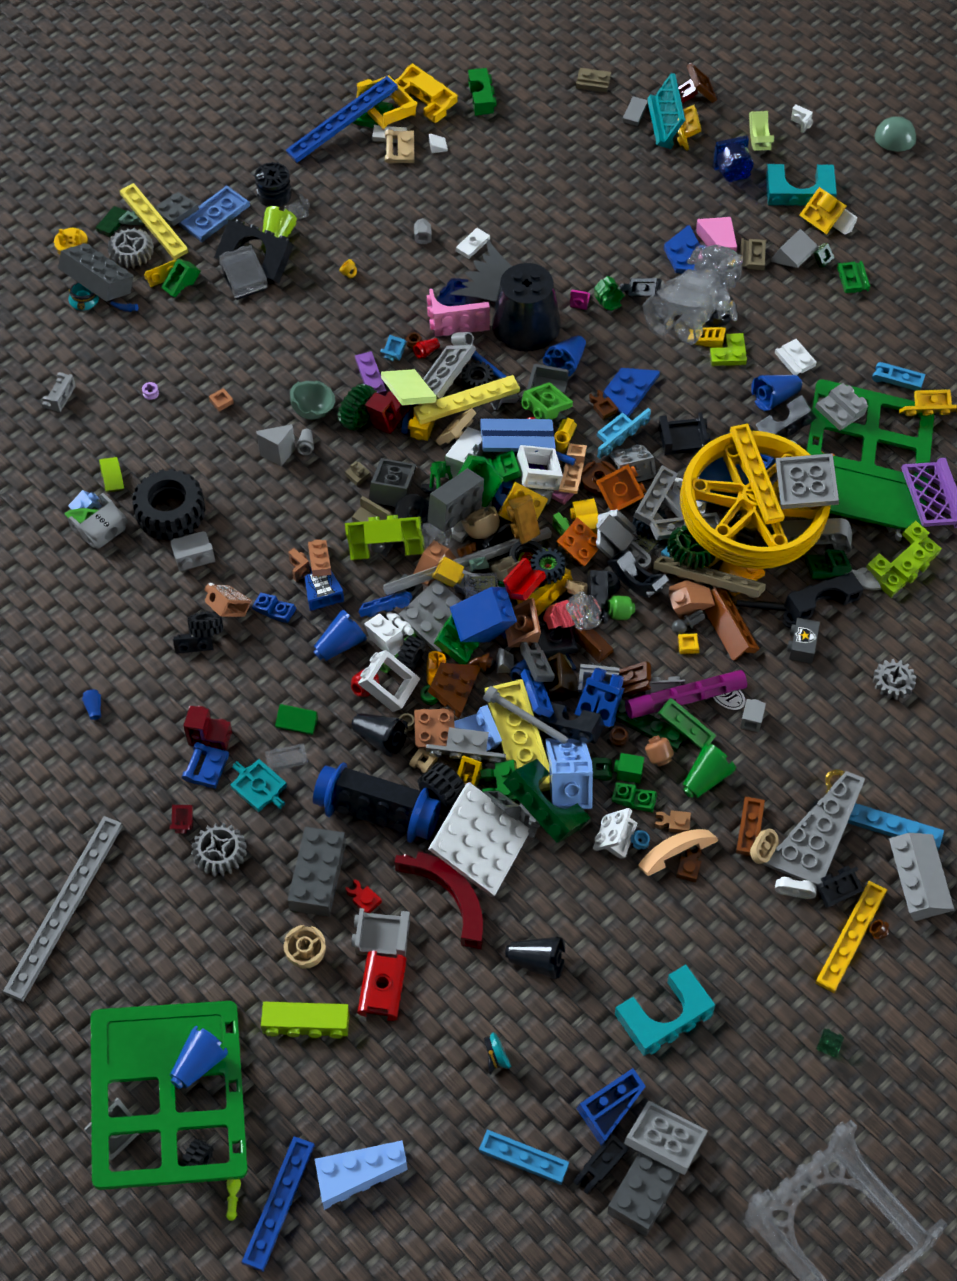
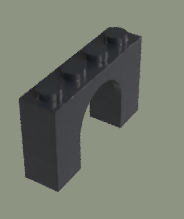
M235 219V221L228 220L214 258L220 262L229 261L239 257L243 246L249 241L262 240L266 248V255L259 275L280 283L294 246L289 242L290 239L281 235L279 238L275 237V233L265 230V232L259 231L260 228L252 224L248 227L244 225L245 222Z

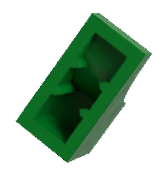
M178 258L161 288L172 297H177L185 287L194 284L201 270L191 262Z

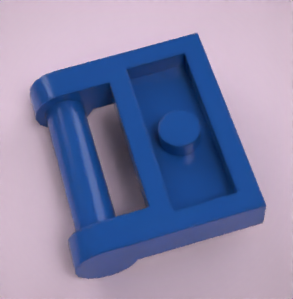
M196 742L187 770L183 772L181 778L190 783L216 789L229 757V752ZM201 754L206 755L199 775H194Z

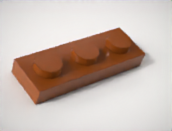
M751 797L744 798L736 854L751 856L750 849L761 830L765 800Z

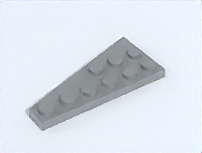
M846 771L830 788L828 793L818 801L817 805L789 833V836L776 848L770 860L763 863V865L799 880L811 881L814 885L821 883L820 878L825 877L865 778Z

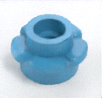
M637 830L631 835L630 841L633 843L634 848L638 850L646 849L649 846L650 836L643 830Z

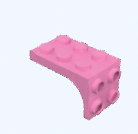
M429 289V295H426L427 305L429 306L427 307L428 317L432 319L429 320L430 330H434L435 337L449 336L455 332L490 330L489 302L445 306L435 299L433 289Z

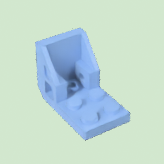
M545 738V747L549 759L551 803L562 809H568L577 803L582 809H592L593 769L587 744L571 738L565 744L555 738Z

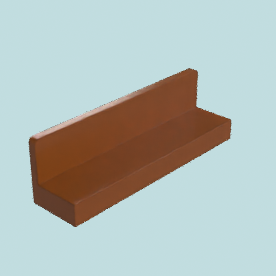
M714 587L711 593L715 606L704 611L731 659L736 660L744 652L755 654L759 647L728 592L725 589Z

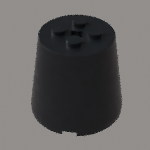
M533 263L516 264L508 268L501 277L492 316V331L499 342L502 341L508 345V348L529 352L545 348L554 338H557L561 327L553 278L549 271L540 265Z

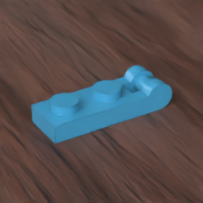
M879 362L875 367L876 372L873 373L872 379L875 382L883 381L917 391L921 390L926 374Z

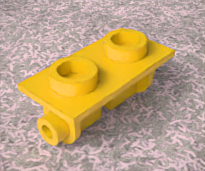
M176 259L145 272L144 277L148 280L150 288L166 280L177 261Z

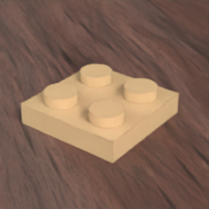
M471 408L455 417L435 441L442 445L444 443L449 444L453 439H458L463 434L462 429L472 424L474 421L472 418L476 415V412Z

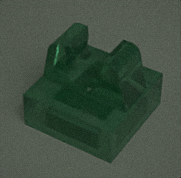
M824 1028L816 1049L836 1058L844 1037L841 1034L832 1032L830 1029Z

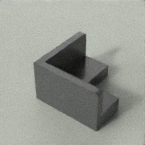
M539 364L533 365L527 390L550 382L565 394L568 385L567 369Z

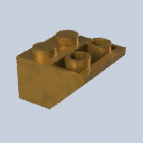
M526 495L508 500L509 506L506 508L508 516L513 522L510 526L515 539H519L520 543L524 544L540 535L532 497Z

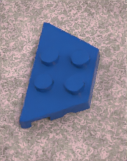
M690 225L686 226L664 244V251L675 273H688L690 275L708 273L709 277L713 276L714 271Z
M621 368L603 391L604 398L609 397L618 407L620 414L623 412L629 417L658 379L660 371Z

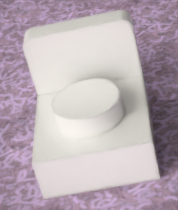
M798 105L792 108L791 121L801 125L800 132L804 133L807 128L809 129L812 126L813 112Z

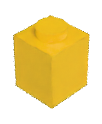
M444 556L440 560L432 578L450 587H454L457 583L460 584L464 577L462 573L464 566Z

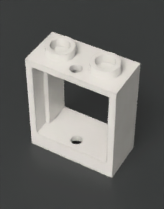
M520 445L516 460L522 474V485L528 488L558 491L563 474L556 450L554 448ZM528 463L547 465L548 470L531 469Z
M387 650L379 653L376 652L370 659L369 667L362 671L360 675L362 678L358 684L392 712L400 710L405 705L420 678ZM383 663L404 679L394 696L373 679Z

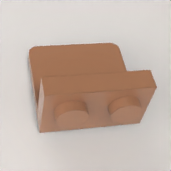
M448 708L414 710L416 747L426 748L427 744L447 746L449 727L454 728V710Z

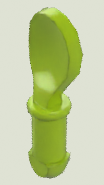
M240 1179L227 1180V1191L230 1196L227 1198L228 1209L226 1217L230 1221L235 1220L237 1217L238 1197H236V1194L241 1187Z

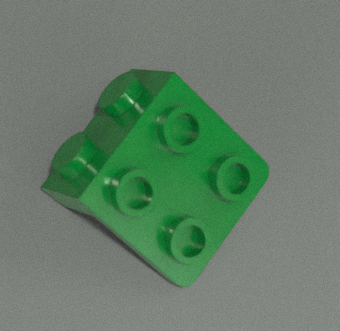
M469 455L458 474L468 468L484 479L481 506L488 507L501 486L503 478L485 457Z

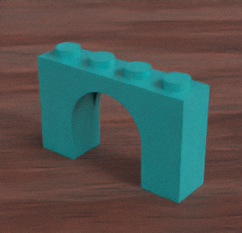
M767 164L766 187L768 205L806 206L819 187L836 198L834 165H817L815 174L816 184L807 189H799L791 186L786 181L784 164Z
M686 964L669 974L667 984L678 997L683 1007L682 1014L676 1020L668 1023L652 1020L646 1015L634 996L618 1005L615 1009L616 1018L643 1056L648 1053H656L662 1044L675 1041L680 1033L691 1031L695 1028L696 1023L701 1020L703 1022L707 1021L714 1015L715 1003Z

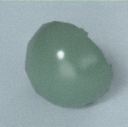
M892 116L885 119L877 127L874 135L876 142L881 147L891 151H905L911 149L916 143L915 128L904 117Z
M298 381L290 390V403L293 410L302 418L317 420L331 412L335 404V395L327 385L320 381Z

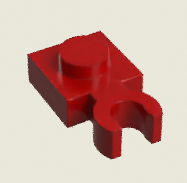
M356 879L353 880V885L356 886V889L351 890L349 887H345L347 895L355 897L352 899L353 903L359 909L364 908L365 913H371L382 903V899L368 886L362 889L360 882Z

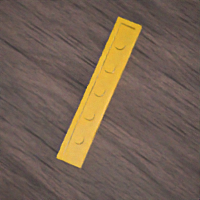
M749 424L730 427L731 436L765 525L784 521V514Z
M868 881L815 984L835 993L881 905L887 889Z

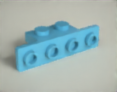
M647 408L634 420H631L622 412L599 430L597 437L604 443L598 448L597 457L601 459L603 456H608L613 448L617 445H622L628 436H633L637 432L638 428L642 425H647L651 419V410Z

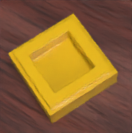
M697 633L678 634L679 654L699 653Z

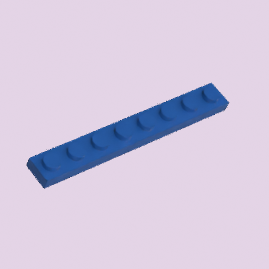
M386 76L287 148V154L298 163L398 89L397 84Z

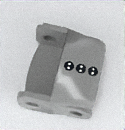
M104 493L99 495L103 506L96 509L98 511L81 524L72 516L68 518L73 532L91 547L97 549L123 532L128 523L125 515Z

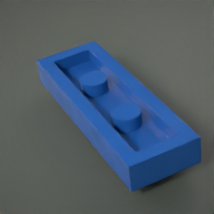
M524 669L521 677L533 711L537 715L550 718L554 710L544 683L535 682L530 670Z

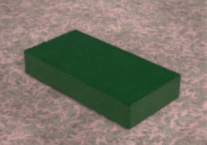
M113 206L95 227L96 232L111 237L121 225L118 219L127 211Z

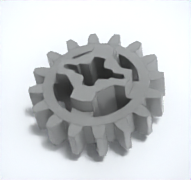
M894 659L891 660V663L884 660L883 665L878 664L877 669L874 671L873 683H876L875 689H881L880 694L886 693L888 699L891 695L894 696L895 700L898 699L899 695L905 698L906 693L910 695L916 684V676L913 675L914 669L909 670L908 663L902 665V660L898 663H895Z

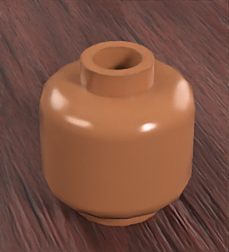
M658 735L648 740L649 744L645 746V751L651 764L663 766L672 761L674 751L668 738H660Z

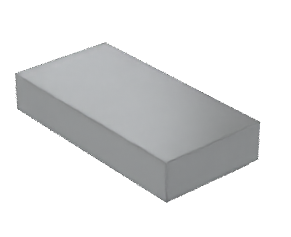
M633 96L622 122L638 126L648 101Z

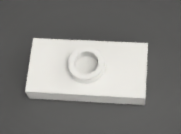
M374 125L372 141L386 142V130L407 131V128L386 126L383 130L379 125ZM393 139V143H398V139Z
M476 228L456 246V252L470 259L487 243V239L490 240V235Z

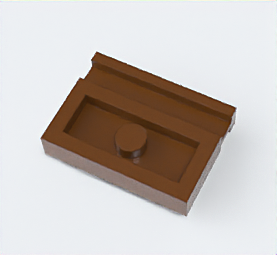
M645 661L619 670V675L624 677L622 687L625 689L622 698L651 689L649 685L651 681V664Z

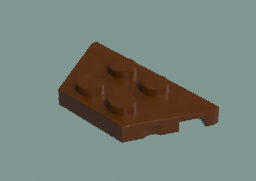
M440 663L428 692L445 707L449 705L455 710L454 715L460 718L481 667L477 665Z

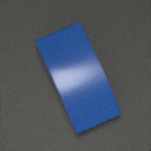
M260 593L252 605L253 610L285 623L289 622L296 610L294 604L278 601L276 596Z

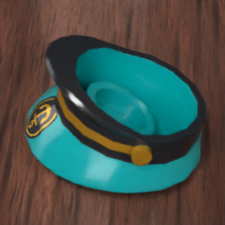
M75 283L69 289L68 301L77 310L91 309L99 300V296L80 283Z
M492 1032L490 1036L484 1037L488 1052L489 1074L492 1075L494 1069L499 1067L510 1069L511 1064L498 1035Z

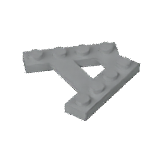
M663 465L633 515L634 518L650 526L656 540L669 539L672 531H675L677 527L682 528L683 525L686 526L680 507V498L670 489L678 473ZM662 502L678 518L663 519L657 512ZM717 512L701 514L713 529L721 522Z

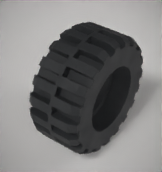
M162 469L158 473H150L148 478L144 477L141 480V484L136 486L132 496L133 509L138 525L149 536H157V539L164 540V538H168V540H173L177 537H184L185 534L189 535L194 532V528L197 529L199 527L200 521L205 516V502L199 482L192 475H186L181 470L169 469V471H164ZM167 498H178L184 501L180 507L171 511H159L154 508L157 503Z

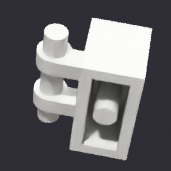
M388 612L386 617L389 620L379 613L364 623L365 628L373 643L383 651L387 650L394 656L401 650L400 647L404 642L403 636L406 634L412 635L414 630L408 622L402 621L401 617L396 613Z

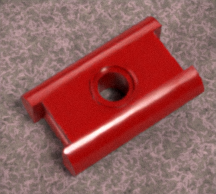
M369 951L367 953L357 1011L360 1016L367 1017V1013L388 1016L389 1021L397 1019L407 961L405 956L398 954L397 958L379 956L377 951ZM379 983H385L387 987L379 988L377 985Z

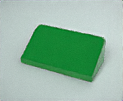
M280 704L275 728L313 735L318 721V713L312 710Z

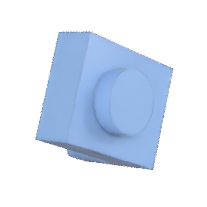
M84 490L68 505L71 510L102 507L98 501L99 497L95 493H89Z

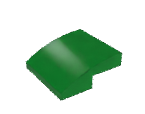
M452 614L434 641L437 647L456 662L465 665L468 663L472 652L480 643L460 642Z

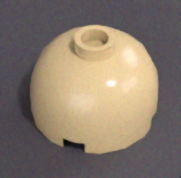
M488 507L489 511H484L483 508L474 511L468 515L466 521H461L466 533L471 538L486 540L497 531L500 520L495 507Z
M299 925L286 935L284 953L288 961L295 967L301 969L312 968L323 959L326 951L325 938L316 927Z

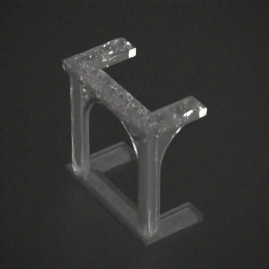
M852 1119L846 1124L841 1122L833 1130L835 1133L832 1134L831 1140L827 1144L829 1147L824 1151L818 1150L811 1157L812 1161L808 1165L805 1163L801 1164L795 1170L796 1175L791 1179L789 1177L783 1179L778 1185L780 1187L778 1190L773 1192L767 1189L763 1193L757 1192L750 1199L751 1203L747 1206L749 1209L745 1212L744 1224L749 1229L754 1227L800 1281H827L801 1250L795 1237L793 1225L795 1210L800 1200L809 1191L818 1186L834 1183L844 1184L859 1190L875 1204L913 1247L909 1253L876 1281H894L937 1243L948 1226L941 1218L926 1231L868 1166L856 1145L854 1132L857 1125ZM836 1163L839 1166V1176L832 1177L829 1174V1164ZM823 1168V1173L825 1177L823 1179H818L816 1177V1174L819 1176L821 1173V1169ZM846 1170L848 1171L847 1175L852 1177L851 1179H845ZM801 1186H806L807 1190H801ZM788 1199H791L793 1202V1204L789 1207L784 1204H781L787 1203ZM775 1210H784L788 1213L789 1217L787 1220L780 1221L775 1219L772 1213ZM787 1226L789 1231L785 1234L783 1228L780 1230L778 1227Z

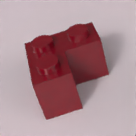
M389 391L386 396L375 392L365 404L373 427L388 434L393 432L411 409L410 405H401L392 391Z
M189 706L183 725L188 745L194 746L196 742H199L208 747L227 751L232 734L231 723L225 719H211L209 709L203 706Z

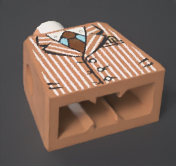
M209 583L205 587V592L208 593L205 603L221 617H245L252 602L251 599L229 585Z

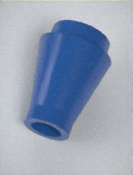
M95 689L85 691L82 701L90 720L100 719L102 717L101 694Z

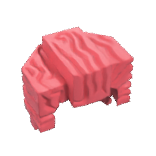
M568 600L550 605L543 616L548 629L558 626L568 628L575 625L577 619L582 618L578 605Z

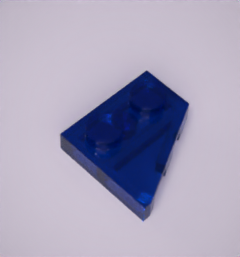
M451 278L447 286L442 288L436 300L445 306L465 305L467 296L450 295V293L468 288L462 283L469 282V279Z

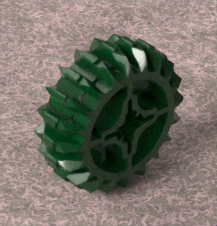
M362 383L348 391L347 396L341 402L337 414L342 426L354 431L357 428L360 429L369 420L370 417L365 404L375 392L377 393L373 387Z
M685 525L682 528L677 527L675 531H672L667 542V552H669L671 558H674V562H680V566L685 565L687 569L693 567L694 570L697 567L703 569L704 566L708 567L713 563L715 556L705 550L694 539Z

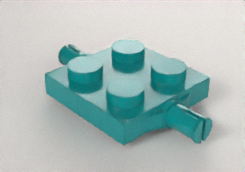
M258 759L254 764L246 768L238 761L233 764L232 768L239 773V776L230 784L231 789L257 812H260L271 802L279 809H282V806L284 807L285 802L278 795L287 787V782L265 763Z

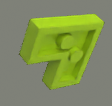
M743 333L726 334V347L710 348L711 366L746 365L747 363Z

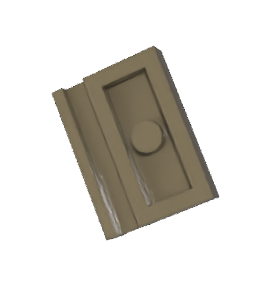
M580 68L576 89L607 93L611 72Z
M741 238L739 268L747 267V269L764 270L766 240L749 239L748 241Z

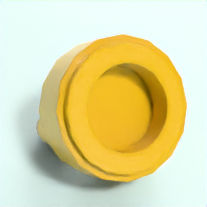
M351 259L347 260L340 267L339 272L343 276L346 275L348 278H354L357 274L355 262Z

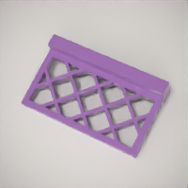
M939 458L937 462L903 464L901 469L922 526L954 525L957 528V487L946 458ZM933 469L934 476H932L924 470ZM908 470H914L919 474L915 477ZM922 475L930 481L927 484L918 478ZM934 482L939 485L940 490L938 491L930 486V484ZM915 483L924 488L922 492L914 487ZM928 490L935 494V497L932 499L924 494V492ZM937 497H940L941 499L945 500L946 504L942 505L935 499ZM922 498L926 500L927 502H929V505L926 507L925 505L920 503L919 499ZM934 505L941 509V511L936 513L930 509V506ZM943 511L950 515L951 519H946L941 516V513ZM925 513L930 514L935 519L926 520Z

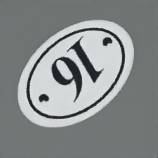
M741 690L713 697L718 704L727 709L738 710L745 705V697Z

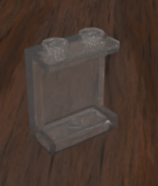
M252 245L242 246L237 250L227 251L219 255L220 266L222 264L232 286L234 298L267 287V278Z

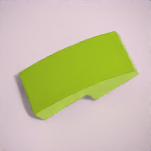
M118 458L99 459L105 493L123 491L124 485Z

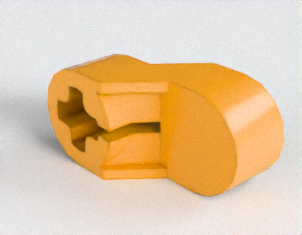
M431 651L428 654L426 678L429 685H431L440 663H446V657L442 652Z

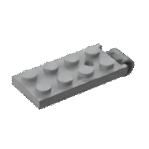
M471 332L453 333L451 337L453 345L446 346L424 376L423 380L436 395V400L444 397L445 392L453 384V381L462 372L463 367L476 351V347L472 345L474 338Z

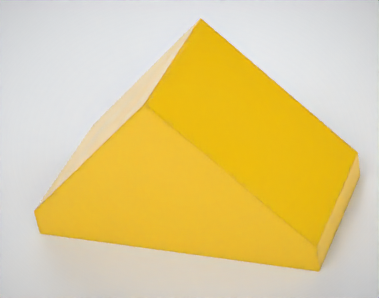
M464 755L462 756L457 774L465 785L470 782L477 787L481 779L480 770H482V762Z

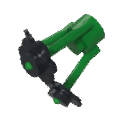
M446 461L433 462L430 467V484H422L421 489L425 490L428 494L441 487L440 478L446 477V473L449 480H451L453 476L450 465L446 466Z

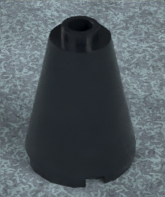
M360 713L353 718L351 723L355 733L389 757H392L391 754L399 753L407 738V735L404 734L405 728L408 729L407 722L400 718Z
M561 937L512 941L506 947L505 957L512 964L548 978L557 979L561 976L565 959H562V952H565V941Z

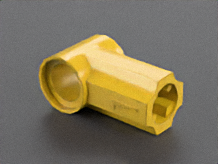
M563 419L558 431L554 434L555 450L564 454L567 452L570 440L576 430L577 424L573 419Z

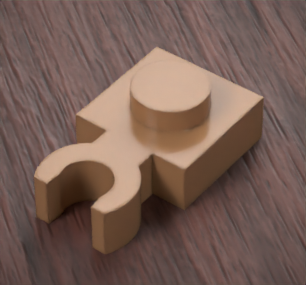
M670 811V816L664 812H656V818H660L663 821L655 822V828L669 827V832L673 833L689 831L691 812Z

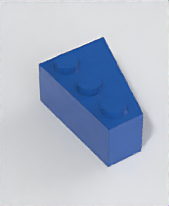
M634 1068L581 1102L576 1108L601 1146L646 1087Z

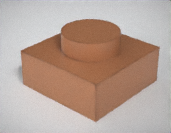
M224 388L209 396V401L219 412L234 404L233 398Z

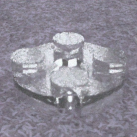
M581 591L570 598L566 604V610L578 630H591L601 622L599 620L601 608L592 595L587 596L584 594L586 592Z

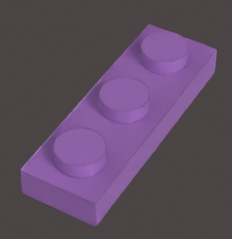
M372 351L355 355V361L363 383L368 386L370 385L377 393L385 396L386 389Z

